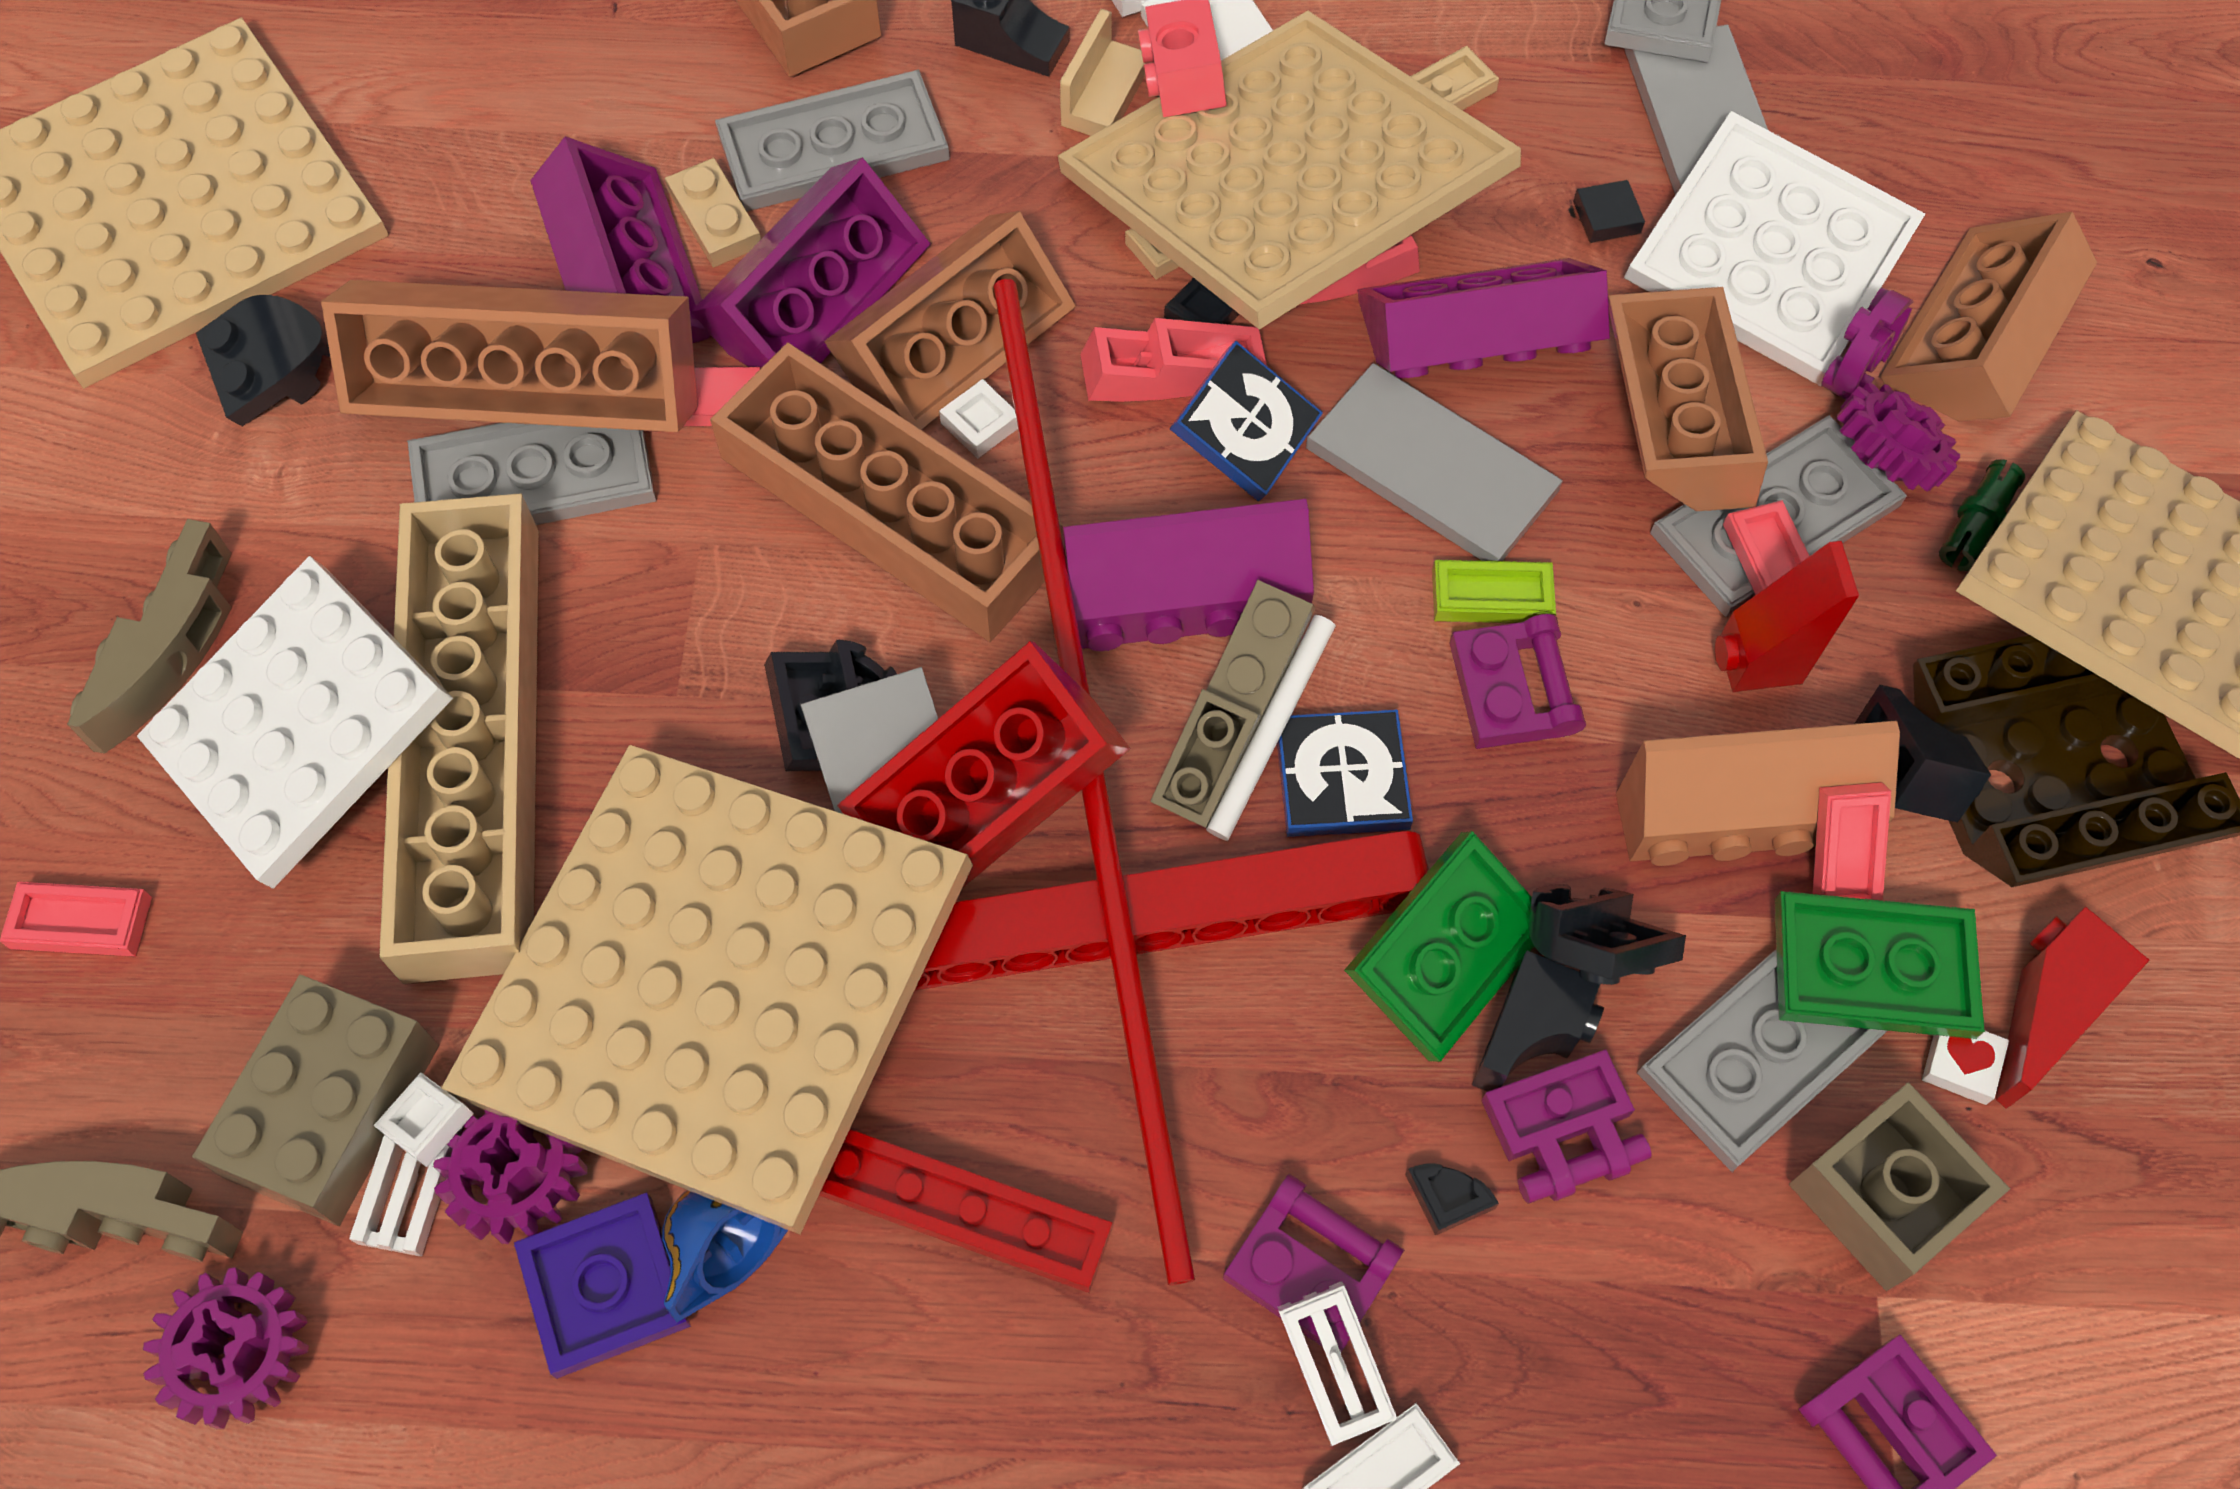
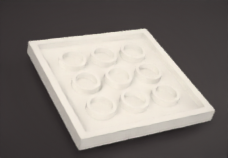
M1730 111L1630 264L1624 278L1648 292L1723 287L1737 341L1821 386L1829 366L1838 355H1841L1849 342L1844 339V334L1851 320L1861 307L1868 309L1871 301L1884 284L1925 213Z
M309 556L263 605L242 624L239 630L216 654L197 671L192 679L168 704L153 717L137 737L254 878L274 889L453 698L325 566Z

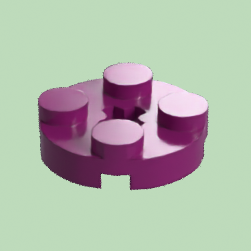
M1880 288L1868 309L1861 307L1851 320L1844 334V339L1852 343L1844 358L1838 355L1833 360L1823 377L1821 386L1847 400L1858 386L1863 388L1868 382L1872 383L1875 378L1865 372L1872 373L1881 361L1886 362L1907 324L1912 311L1909 306L1913 303V300L1894 290Z

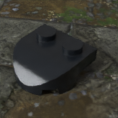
M256 295L245 298L196 332L225 416L242 427L285 396L301 405L304 404L321 385V382L315 375L320 366L322 356L330 357L325 323L295 302L273 295Z
M836 640L829 652H771L764 666L785 772L821 771L801 704L897 675L894 668L890 666L884 670L878 663L865 655L867 649L864 645L847 640Z
M1554 884L1536 888L1532 894L1529 934L1535 948L1552 961L1579 969V976L1592 983L1604 985L1618 984L1620 977L1631 974H1653L1656 967L1682 961L1686 935L1630 919L1634 895L1632 893L1602 888L1599 891L1598 897L1590 895L1589 899L1571 898V887L1568 884Z

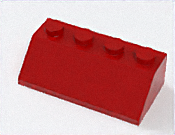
M1029 641L837 806L845 815L967 854L973 866L963 885L965 887L1131 748L1095 700L1035 642Z

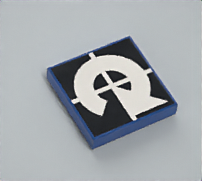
M1235 340L1221 356L1169 429L1253 498L1260 501L1268 494L1323 412Z
M1398 710L1291 715L1277 742L1287 837L1411 829L1413 817Z

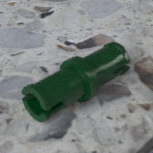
M1996 459L1991 461L1975 493L1963 500L1957 510L1959 520L1946 543L1939 550V557L1946 565L1952 568L1962 550L1964 557L1957 570H1970L1991 535L1994 534L2006 516V509L2018 488L2025 481V473L2017 464L2012 463L2002 480L2000 474L2007 460Z

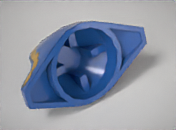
M689 1190L685 1191L671 1206L663 1225V1242L670 1259L671 1270L664 1306L676 1322H679L737 1288L767 1260L788 1230Z

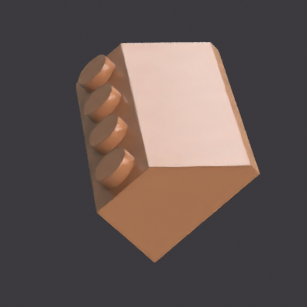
M1021 212L994 214L987 216L824 342L853 386L922 430L940 415L939 410L980 380L986 379L1006 363L993 288L997 281L1011 279L1016 282L1027 345L1074 309L1076 305Z
M2073 211L1970 228L1880 376L1884 384L1889 385L1890 388L1909 394L1910 398L1957 421L2010 417L2098 263Z
M1712 287L1609 295V313L1645 478L1696 512L1756 507L1768 458L1724 288Z
M1897 721L1644 740L1616 792L1630 862L1651 860L1653 865L1669 866L1681 863L1693 856L1713 855L1715 860L1731 861L1743 858L1755 851L1775 850V853L1780 856H1793L1807 852L1816 847L1819 788L1883 782L1891 790L1890 823L1895 815L1900 730Z

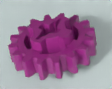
M1868 382L1863 388L1858 386L1840 407L1842 410L1838 413L1837 419L1845 424L1840 429L1842 435L1855 441L1850 448L1866 466L1872 469L1879 468L1884 471L1889 481H1903L1907 488L1914 490L1919 484L1925 491H1930L1934 486L1939 487L1957 468L1956 462L1960 458V454L1952 449L1957 443L1956 440L1942 433L1941 430L1945 424L1931 407L1915 403L1910 399L1909 394L1900 391L1893 392L1890 386L1886 384L1878 389L1873 383Z
M485 1110V1115L479 1119L472 1115L464 1124L466 1130L461 1136L455 1135L447 1144L453 1150L450 1157L434 1160L433 1167L444 1178H447L434 1187L435 1194L446 1204H449L444 1212L459 1226L465 1224V1228L475 1238L482 1240L491 1230V1234L502 1244L510 1243L514 1228L517 1227L528 1237L537 1234V1220L543 1216L558 1224L562 1217L556 1207L557 1203L561 1199L577 1201L580 1196L569 1183L570 1179L585 1175L588 1171V1167L579 1156H575L583 1148L545 1134L549 1139L551 1149H544L533 1137L535 1129L522 1125L511 1117H502ZM471 1185H478L483 1190L482 1194L488 1199L487 1205L476 1201Z
M228 1268L223 1284L207 1273L199 1275V1293L194 1296L180 1289L174 1291L172 1295L179 1307L173 1316L165 1313H156L152 1319L159 1327L165 1329L162 1338L144 1342L143 1345L144 1351L159 1357V1363L151 1366L143 1373L145 1380L156 1385H165L157 1394L156 1402L169 1409L178 1407L176 1418L196 1425L203 1417L204 1424L215 1429L225 1428L230 1412L235 1419L248 1424L255 1421L254 1403L259 1400L277 1407L281 1400L274 1387L280 1380L286 1382L298 1381L300 1375L288 1366L290 1358L306 1354L309 1349V1345L293 1338L292 1333L300 1330L307 1324L306 1316L295 1310L287 1311L296 1297L282 1287L273 1290L275 1281L260 1272H257L249 1280L248 1275L237 1268ZM234 1303L254 1304L263 1314L258 1317L251 1313L242 1316V1313L235 1309ZM231 1335L235 1337V1340L228 1342V1338ZM225 1354V1358L222 1360L218 1359V1355ZM194 1379L206 1381L209 1379L210 1384L218 1388L219 1394L200 1393L190 1381Z

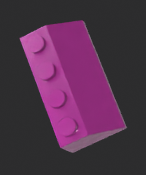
M565 136L530 180L565 291L689 297L692 344L708 339L711 334L691 312L702 301V297L656 168Z
M861 157L831 167L691 312L728 355L748 367H760L761 369L787 342L821 363L831 353L824 341L879 300L931 243L865 159Z
M1571 258L1357 289L1359 304L1376 363L1390 372L1394 371L1397 378L1424 376L1429 373L1428 366L1449 363V368L1453 370L1473 369L1483 365V358L1503 355L1504 361H1526L1536 358L1537 350L1557 347V352L1559 353L1584 352L1591 349V341L1610 339L1607 270Z
M1306 499L1063 527L1064 552L1082 649L1090 648L1094 651H1109L1119 647L1121 644L1149 641L1154 644H1167L1181 637L1209 634L1214 637L1230 636L1235 630L1257 580L1312 604L1314 587L1309 510Z

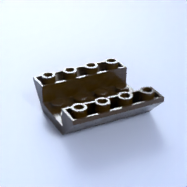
M2031 635L1920 658L1913 664L1914 706L1945 729L1955 734L1966 736L1987 769L2003 772L2010 777L2014 784V793H2004L1995 789L1987 781L1979 796L1973 800L1959 822L1949 821L1963 854L2009 886L2017 887L2240 836V798L2227 772L2196 779L2163 713ZM2109 745L2120 750L2126 757L2127 768H2120L2109 763L2102 755L2101 746Z

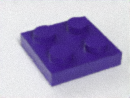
M647 1192L514 1242L550 1375L556 1379L691 1327L688 1317L676 1322L664 1306L671 1274L670 1259L663 1242V1233L653 1200Z

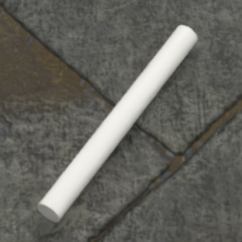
M1320 615L1313 616L1206 828L1210 834L1222 840H1229L1336 627L1331 620Z

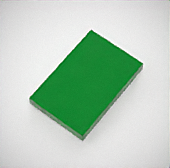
M1473 831L1461 832L1344 971L1428 1061L1441 1062L1519 966L1526 951H1531L1534 947L1529 934L1532 896Z
M1781 891L1775 898L1779 1020L1977 1039L1985 1032L1975 909Z

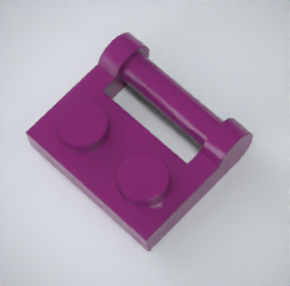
M1541 614L1531 617L1522 623L1455 631L1452 633L1449 644L1476 749L1566 737L1576 734L1586 727L1582 707L1574 704L1557 640L1561 637V631L1556 616ZM1534 648L1550 707L1549 712L1535 714L1518 650Z
M1288 1174L1225 1271L1223 1280L1279 1318L1281 1316L1277 1307L1288 1302L1291 1304L1303 1300V1296L1313 1292L1321 1293L1330 1289L1329 1286L1342 1281L1360 1323L1405 1249L1388 1238L1383 1244L1304 1192L1307 1185L1291 1174ZM1289 1214L1369 1266L1360 1283L1281 1231L1280 1228ZM1337 1305L1325 1309L1324 1312L1341 1353L1350 1338ZM1311 1316L1298 1320L1302 1333L1322 1346Z
M1901 1334L1890 1339L1798 1408L1811 1427L1817 1424L1821 1427L1868 1489L1904 1488L1841 1407L1853 1398L1856 1399L1920 1481L1911 1489H1956L1997 1457L1996 1453Z

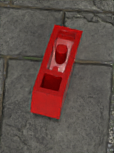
M1842 541L1828 542L1733 611L1721 635L1717 636L1715 641L1716 662L1721 671H1727L1732 692L1801 685L1804 683L1859 597Z
M2086 906L2067 923L2058 916H2055L2029 943L2038 953L2021 970L2008 1035L2009 1043L1996 1100L2006 1109L2029 1093L2150 961Z

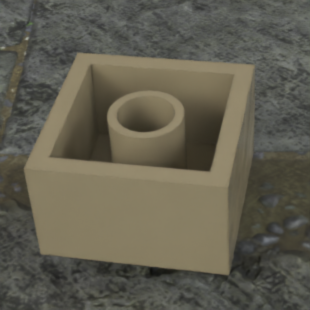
M1909 1082L1789 1183V1186L1886 1292L1919 1271L2010 1190L2004 1181Z

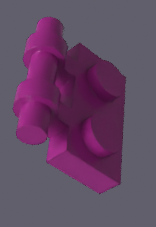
M1606 1049L1486 1092L1481 1100L1508 1161L1533 1153L1539 1165V1171L1518 1178L1519 1190L1523 1199L1528 1204L1548 1196L1554 1201L1571 1196L1576 1192L1575 1186L1602 1176L1611 1181L1630 1174V1166L1652 1157L1649 1143L1643 1134L1640 1133L1621 1140L1613 1123L1630 1117L1635 1109ZM1588 1133L1594 1151L1566 1160L1558 1143Z

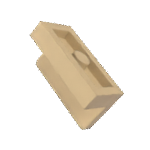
M1100 9L1060 82L1061 126L1090 136L1123 118L1145 77L1144 64H1148L1143 63L1140 49L1111 40L1112 12Z

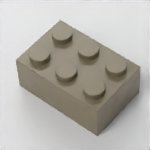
M299 974L192 1157L224 1179L340 1227L376 1161L384 1134L373 1125L420 1072L422 1074L425 1073L439 1045L418 1021Z

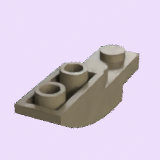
M187 519L178 540H175L168 549L166 566L155 590L151 591L145 599L141 621L117 617L108 637L100 643L96 652L93 670L83 691L79 692L72 702L70 719L67 723L93 752L107 753L136 732L177 693L205 657L230 613L232 607L223 597L217 586L232 553L210 523Z
M1257 580L1207 690L1202 689L1150 802L1207 828L1293 658L1316 608L1314 604Z
M55 1161L21 1165L0 1170V1237L5 1226L23 1230L26 1232L21 1240L22 1242L50 1252L64 1254L68 1243L95 1250L102 1234L119 1241L139 1245L145 1234L165 1240L161 1250L188 1260L203 1262L207 1252L232 1258L243 1231L219 1216L185 1207L193 1189L167 1172L129 1164L98 1161Z

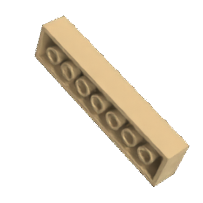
M522 493L400 504L394 638L453 698L388 767L379 957L402 984L504 974L514 954L520 952V943L534 920L539 531Z

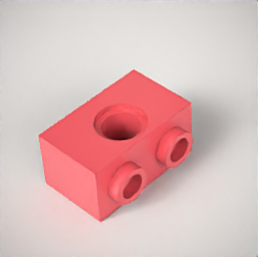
M1179 0L1145 6L1148 29L1138 30L1143 63H1148L1144 64L1149 97L1160 96L1163 118L1226 107L1222 64L1209 0Z

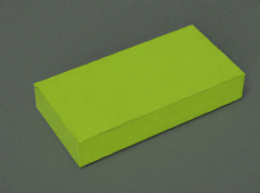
M1434 561L1432 568L1434 621L1522 623L1531 617L1541 614L1556 616L1553 562Z

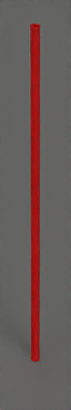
M1003 279L997 281L993 288L1059 665L1090 695L1017 285L1014 280ZM1102 772L1081 791L1168 1285H1180L1195 1281L1106 780L1104 772Z

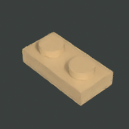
M714 158L665 178L670 196L713 268L747 254L761 240L758 229Z

